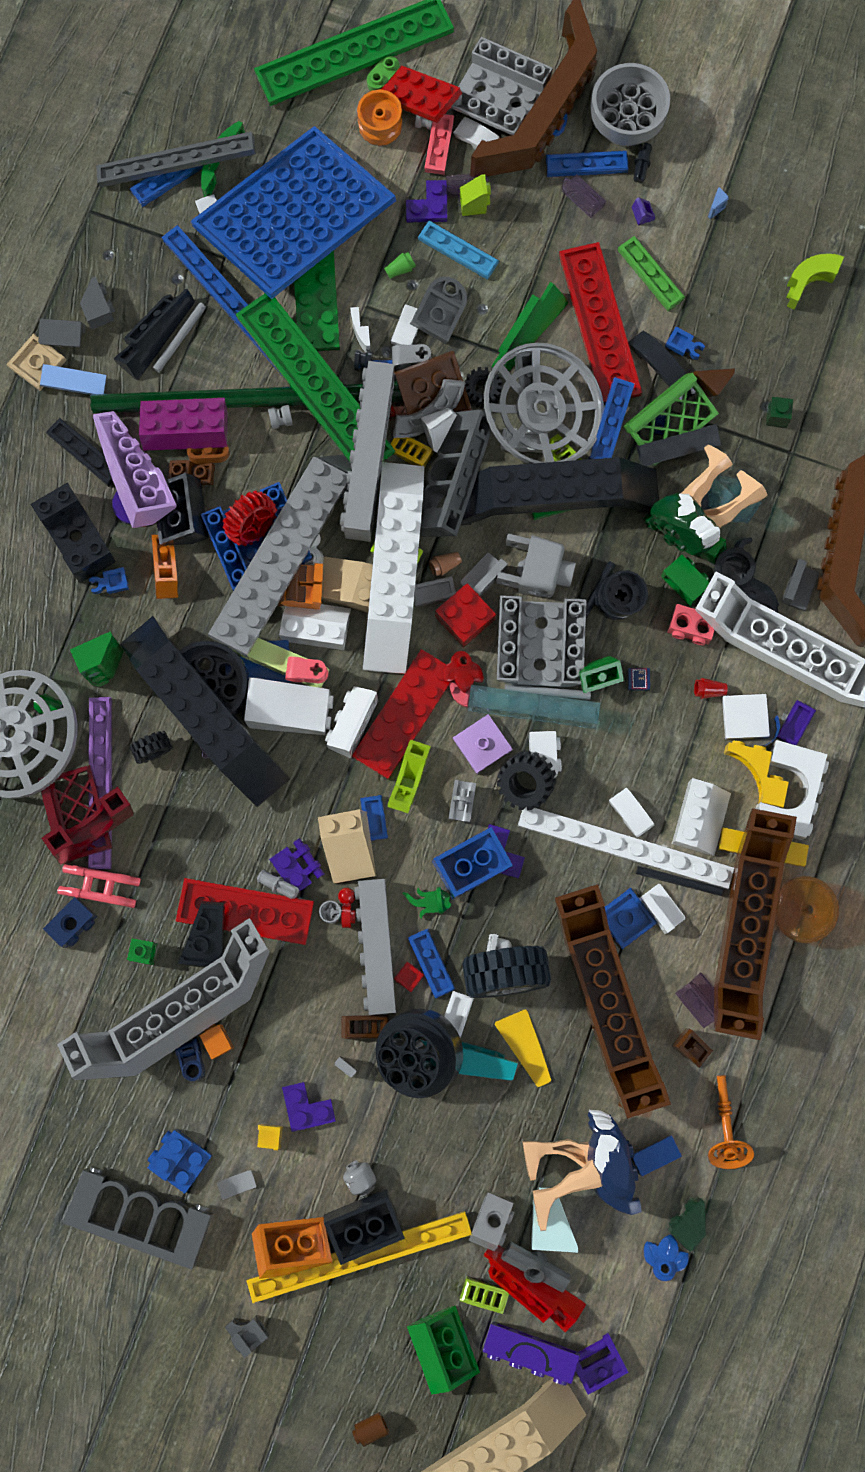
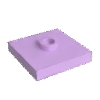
M489 714L453 737L454 742L476 774L513 750Z

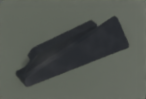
M184 289L179 296L174 298L171 294L164 296L123 338L129 346L121 351L114 360L134 379H140L195 303L190 291Z

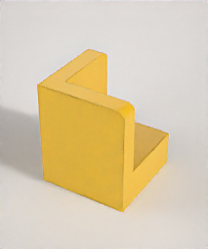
M259 1124L257 1147L280 1150L283 1126Z

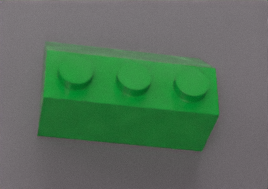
M111 631L70 649L79 672L93 687L96 685L97 687L103 686L109 682V679L114 677L124 652L120 642Z
M455 1305L423 1317L407 1326L431 1395L450 1392L480 1373Z

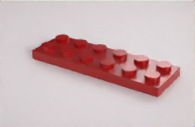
M421 649L356 748L352 758L389 780L404 757L410 740H415L449 687L450 682H452H446L443 678V670L447 664Z
M184 878L176 922L193 925L202 901L225 903L224 931L231 932L232 929L250 918L263 938L306 945L314 901L298 898L290 899L282 895Z

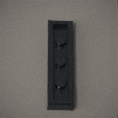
M59 418L46 431V434L105 485L109 487L113 483L104 454L65 421Z
M715 424L636 447L640 464L648 466L704 450V447L707 445L719 446L721 442L717 425Z

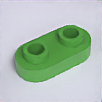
M389 56L381 59L367 76V87L370 91L382 89L399 69L397 58Z

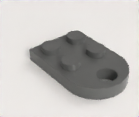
M451 277L435 279L426 290L410 324L447 344L467 303V294L462 284ZM445 286H453L455 289V293L449 294L446 291Z

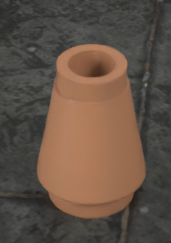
M456 551L433 557L429 561V567L435 577L438 575L443 576L458 564H461L462 560Z

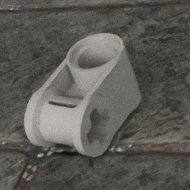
M399 344L392 347V364H394V370L397 371L432 358L431 350L425 344Z

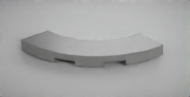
M443 379L439 393L427 407L413 414L396 415L392 436L394 438H407L424 433L421 417L446 408L452 410L456 408L463 394L465 382Z

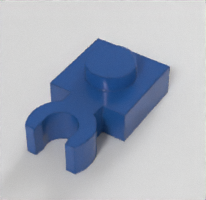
M675 327L665 347L681 356L688 352L692 359L698 360L700 355L694 350L699 349L703 351L705 345L701 342H692L693 335Z
M124 567L103 572L104 578L91 577L89 579L91 584L99 583L97 588L91 589L93 594H100L104 589L107 590L108 594L129 590Z

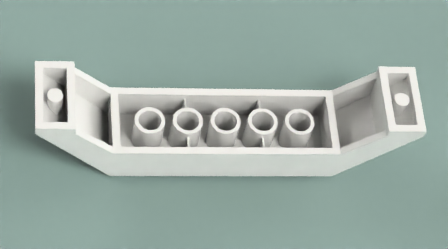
M382 463L363 661L364 671L395 674L406 673L423 503L424 466Z
M715 572L695 610L726 642L840 702L865 707L864 658L750 599L735 584V581Z

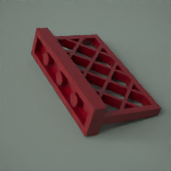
M91 765L64 772L57 778V780L64 778L70 782L64 793L57 790L55 782L41 791L51 831L60 825L66 830V826L71 818L81 823L90 816L91 812H96L93 810L95 806L97 810L101 806ZM87 772L89 780L85 787L75 782L80 773ZM73 784L83 789L77 800L67 796ZM86 791L94 796V801L90 808L80 803ZM65 797L75 802L69 814L62 811L61 807ZM78 805L88 809L82 821L72 816ZM109 832L104 835L105 846L97 848L91 844L83 849L81 853L74 855L63 864L113 849Z

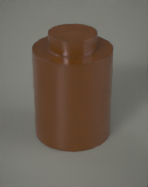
M381 1412L354 1424L355 1430L352 1431L356 1443H361L363 1447L389 1435L387 1424Z

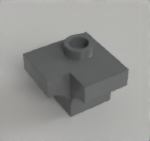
M257 1315L247 1322H240L234 1318L225 1326L231 1335L234 1347L244 1358L270 1335Z

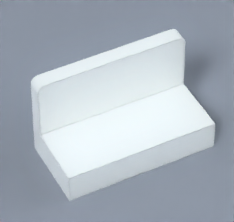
M657 884L639 898L657 921V925L664 934H667L685 920V916L661 884Z

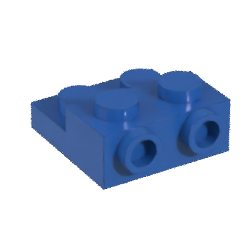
M175 1129L173 1132L168 1131L161 1140L164 1145L159 1152L155 1149L147 1160L150 1164L147 1168L185 1194L213 1155L181 1131Z

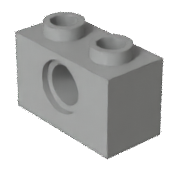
M487 1193L469 1241L492 1251H495L498 1245L502 1246L507 1233L503 1232L506 1224L510 1225L514 1216V1212L511 1211L513 1203ZM494 1218L498 1222V1227H491L488 1219Z

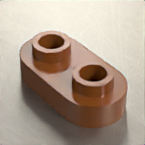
M228 444L227 447L187 448L188 458L195 464L221 463L230 456Z

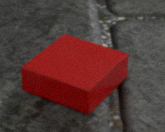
M406 962L394 980L409 992H412L424 977V974L409 962Z

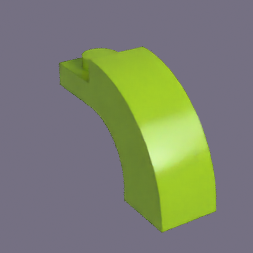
M819 254L799 264L787 284L790 287L786 297L790 299L787 307L795 309L803 289L809 283L814 281L833 283L844 256Z
M410 740L387 807L409 813L431 746Z

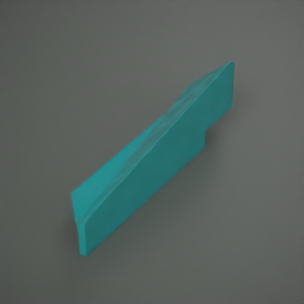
M421 1040L424 1045H427V1041ZM462 1042L463 1063L459 1074L503 1080L514 1079L518 1062L505 1059V1055L500 1052ZM409 1054V1059L415 1063L414 1057ZM430 1058L431 1064L436 1067L435 1060Z

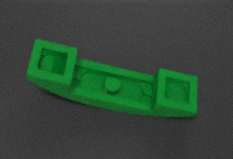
M238 121L234 123L217 139L245 133L243 122ZM220 162L203 165L201 187L204 197L210 196L217 185L214 172Z

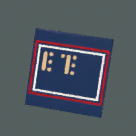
M628 668V691H650V668Z

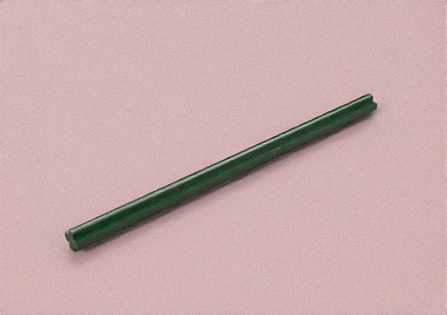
M394 382L392 402L403 401L397 382ZM343 384L354 399L360 403L359 394L363 384ZM291 387L91 394L90 406L93 414L111 411L115 413L140 412L141 401L225 398L227 408L304 405V403Z

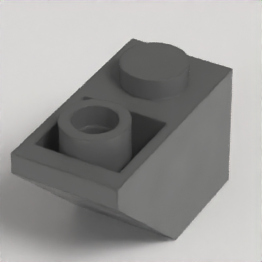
M96 277L91 278L80 302L91 330L115 321L112 313L115 312L110 300L106 301L104 297L107 291L103 282L98 283Z

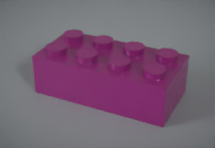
M225 398L141 401L139 438L143 451L227 447L228 412Z

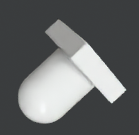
M496 934L489 935L487 951L512 948L509 940L498 938Z

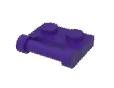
M608 1333L603 1335L601 1340L579 1351L581 1355L576 1373L588 1395L629 1373ZM608 1347L609 1354L584 1368L581 1367L579 1362Z

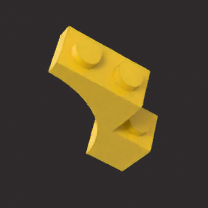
M741 741L729 742L725 746L724 754L739 760L752 773L758 787V804L761 802L783 808L789 782L783 781L782 777L770 775V778L767 777L772 752L766 751V747L759 745L748 747Z

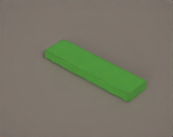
M635 236L618 247V252L667 311H670L684 301L685 296Z

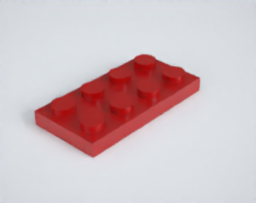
M402 65L381 89L394 94L400 101L403 110L436 123L441 120L462 95L460 87Z

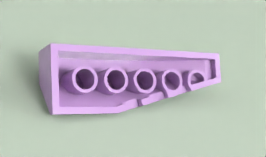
M114 411L93 414L109 471L132 528L153 525L176 508V503L161 470L152 464L151 458L147 453L144 454L139 447L138 441L129 435L127 427Z

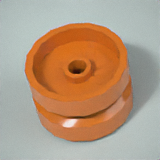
M373 90L365 94L357 107L359 132L364 140L370 144L379 146L390 144L401 134V103L394 94L386 90Z

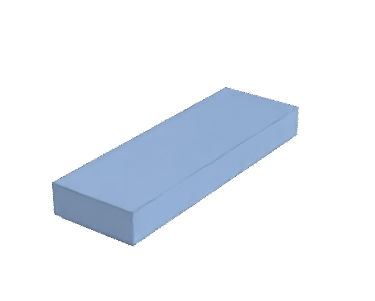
M43 364L40 386L89 395L104 394L106 375Z

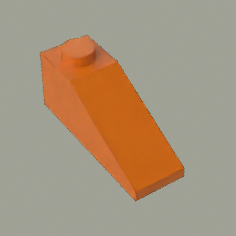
M152 535L156 599L178 598L174 545H159L158 535Z

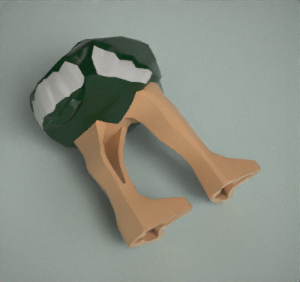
M711 445L704 447L709 458V467L689 484L682 493L666 496L656 502L651 511L643 518L648 528L653 531L658 529L663 532V539L669 546L674 545L680 552H686L690 555H701L709 551L719 541L720 528L730 523L741 510L761 501L767 496V492L762 484L744 471H740L736 475L742 486L741 494L725 505L703 510L701 508V501L710 490L714 479L733 465L725 453Z

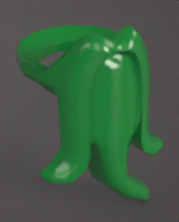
M437 887L436 891L422 892L417 888V893L421 897H425L418 900L408 893L402 892L412 905L425 907L420 912V919L426 913L438 912L443 914L451 906L449 901L450 895L441 890V887Z

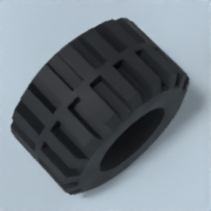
M525 751L523 754L522 752L517 753L502 766L501 771L498 773L497 787H501L498 791L499 794L505 796L503 799L505 802H511V807L519 806L518 810H524L526 807L527 810H532L534 807L538 808L555 789L556 779L554 777L556 772L555 770L551 771L552 763H547L545 761L547 758L544 755L542 758L539 757L538 752L533 754L530 751ZM525 771L531 774L536 781L537 788L529 790L521 786L517 779V772Z

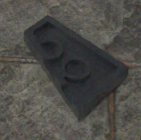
M202 901L178 964L207 967L222 957L224 953L225 903Z

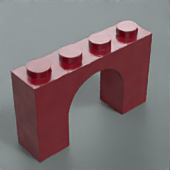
M118 786L99 799L101 806L86 820L66 830L60 825L41 838L60 865L134 815L130 803Z

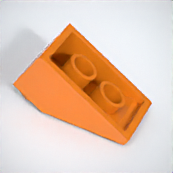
M324 1217L259 1224L252 1233L259 1279L284 1276L332 1263Z

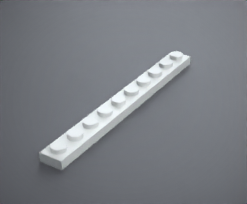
M526 807L522 810L518 827L724 889H729L734 871L733 867L537 808L527 810Z

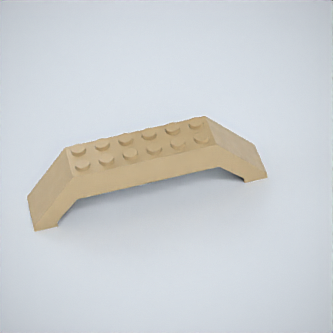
M552 1378L543 1384L525 1404L421 1472H523L551 1454L584 1419L586 1413L569 1384L567 1383L566 1386L558 1384Z

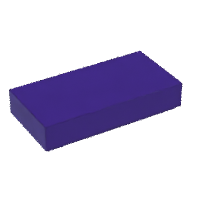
M796 700L776 738L782 742L797 746L816 710Z

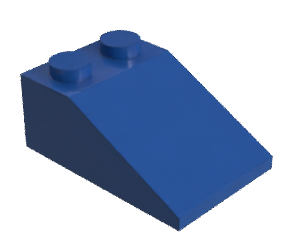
M492 827L432 860L453 900L513 866Z

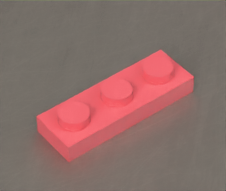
M445 114L438 123H432L425 162V172L445 175L454 115Z

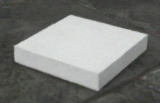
M766 694L722 697L725 740L768 738L770 736Z

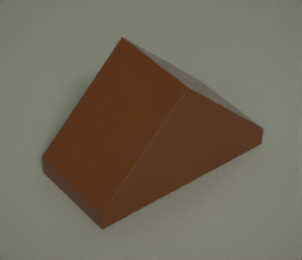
M735 368L695 371L693 374L696 376V382L705 395L712 397L719 395L734 375Z
M685 1028L672 1045L673 1048L698 1068L701 1067L713 1051L690 1028Z

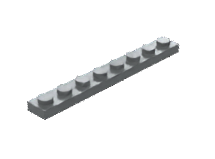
M251 131L97 165V183L100 187L254 155L256 154L255 138Z

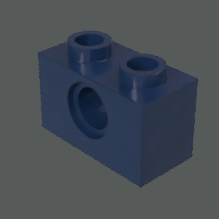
M74 897L43 930L60 947L67 948L69 946L71 948L80 939L78 936L84 930L87 932L95 924L94 920L98 916L79 898ZM74 918L77 922L76 927L73 930H69L67 923L70 919Z

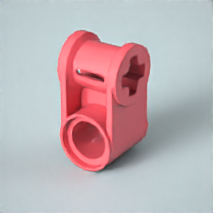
M288 657L286 680L317 684L327 680L329 673L322 661L301 657ZM318 668H320L322 672H319L318 676H315L314 672L317 671Z

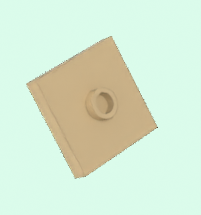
M32 334L7 363V366L41 391L43 386H40L43 364L61 367L66 362V358L51 346L39 344V337Z

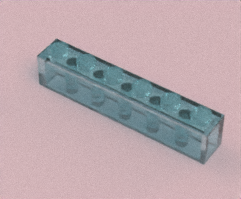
M471 685L468 711L596 729L601 703Z

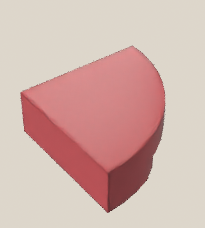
M450 682V693L453 699L459 705L468 708L471 689L463 693L456 683Z

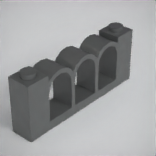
M483 410L455 412L457 416L437 452L439 457L434 460L429 468L427 477L430 484L423 490L420 535L423 537L457 536L492 432L486 418V413ZM465 441L462 452L455 453L459 445ZM455 469L452 480H446L449 473ZM447 495L443 508H437L439 501Z
M91 1166L90 1169L82 1170L63 1224L191 1270L195 1267L214 1214L209 1212V1207L197 1204L196 1207L191 1206L188 1208L181 1201L175 1200L161 1204L157 1194L150 1190H140L132 1194L130 1187L122 1180L113 1179L107 1181L108 1175L103 1174L104 1170L98 1167ZM107 1186L117 1187L124 1197L123 1206L115 1228L92 1220L101 1194ZM136 1197L149 1199L154 1208L153 1217L145 1238L122 1230L130 1206ZM168 1207L178 1209L184 1219L175 1249L152 1241L161 1213Z

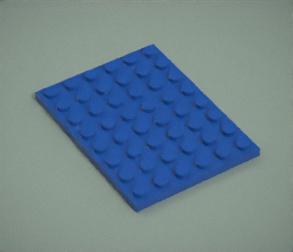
M314 126L191 220V224L266 295L273 299L396 202V197Z

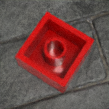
M468 583L435 610L437 620L463 648L492 624L496 618L494 611Z

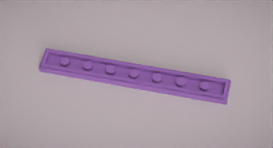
M111 697L89 698V765L92 767L100 798L112 791ZM89 793L90 808L94 801V796L91 793ZM111 830V831L109 832V835H110V839H111V843H112V830ZM104 836L93 842L92 845L97 848L105 846ZM112 849L88 856V868L96 870L111 869Z

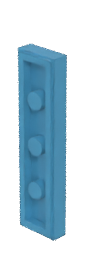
M428 221L418 236L419 241L487 280L499 263V260L431 221Z

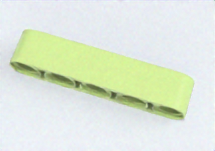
M260 638L256 640L247 657L233 650L240 657L285 676L288 657L305 658ZM318 668L317 671L314 672L315 676H318V673L322 672L320 668ZM301 682L308 686L322 688L323 683L317 684Z

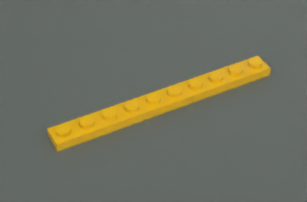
M464 1211L403 1230L405 1239L340 1265L336 1252L331 1253L332 1263L279 1277L259 1279V1276H256L246 1281L252 1303L463 1238L471 1235L472 1232L466 1212Z

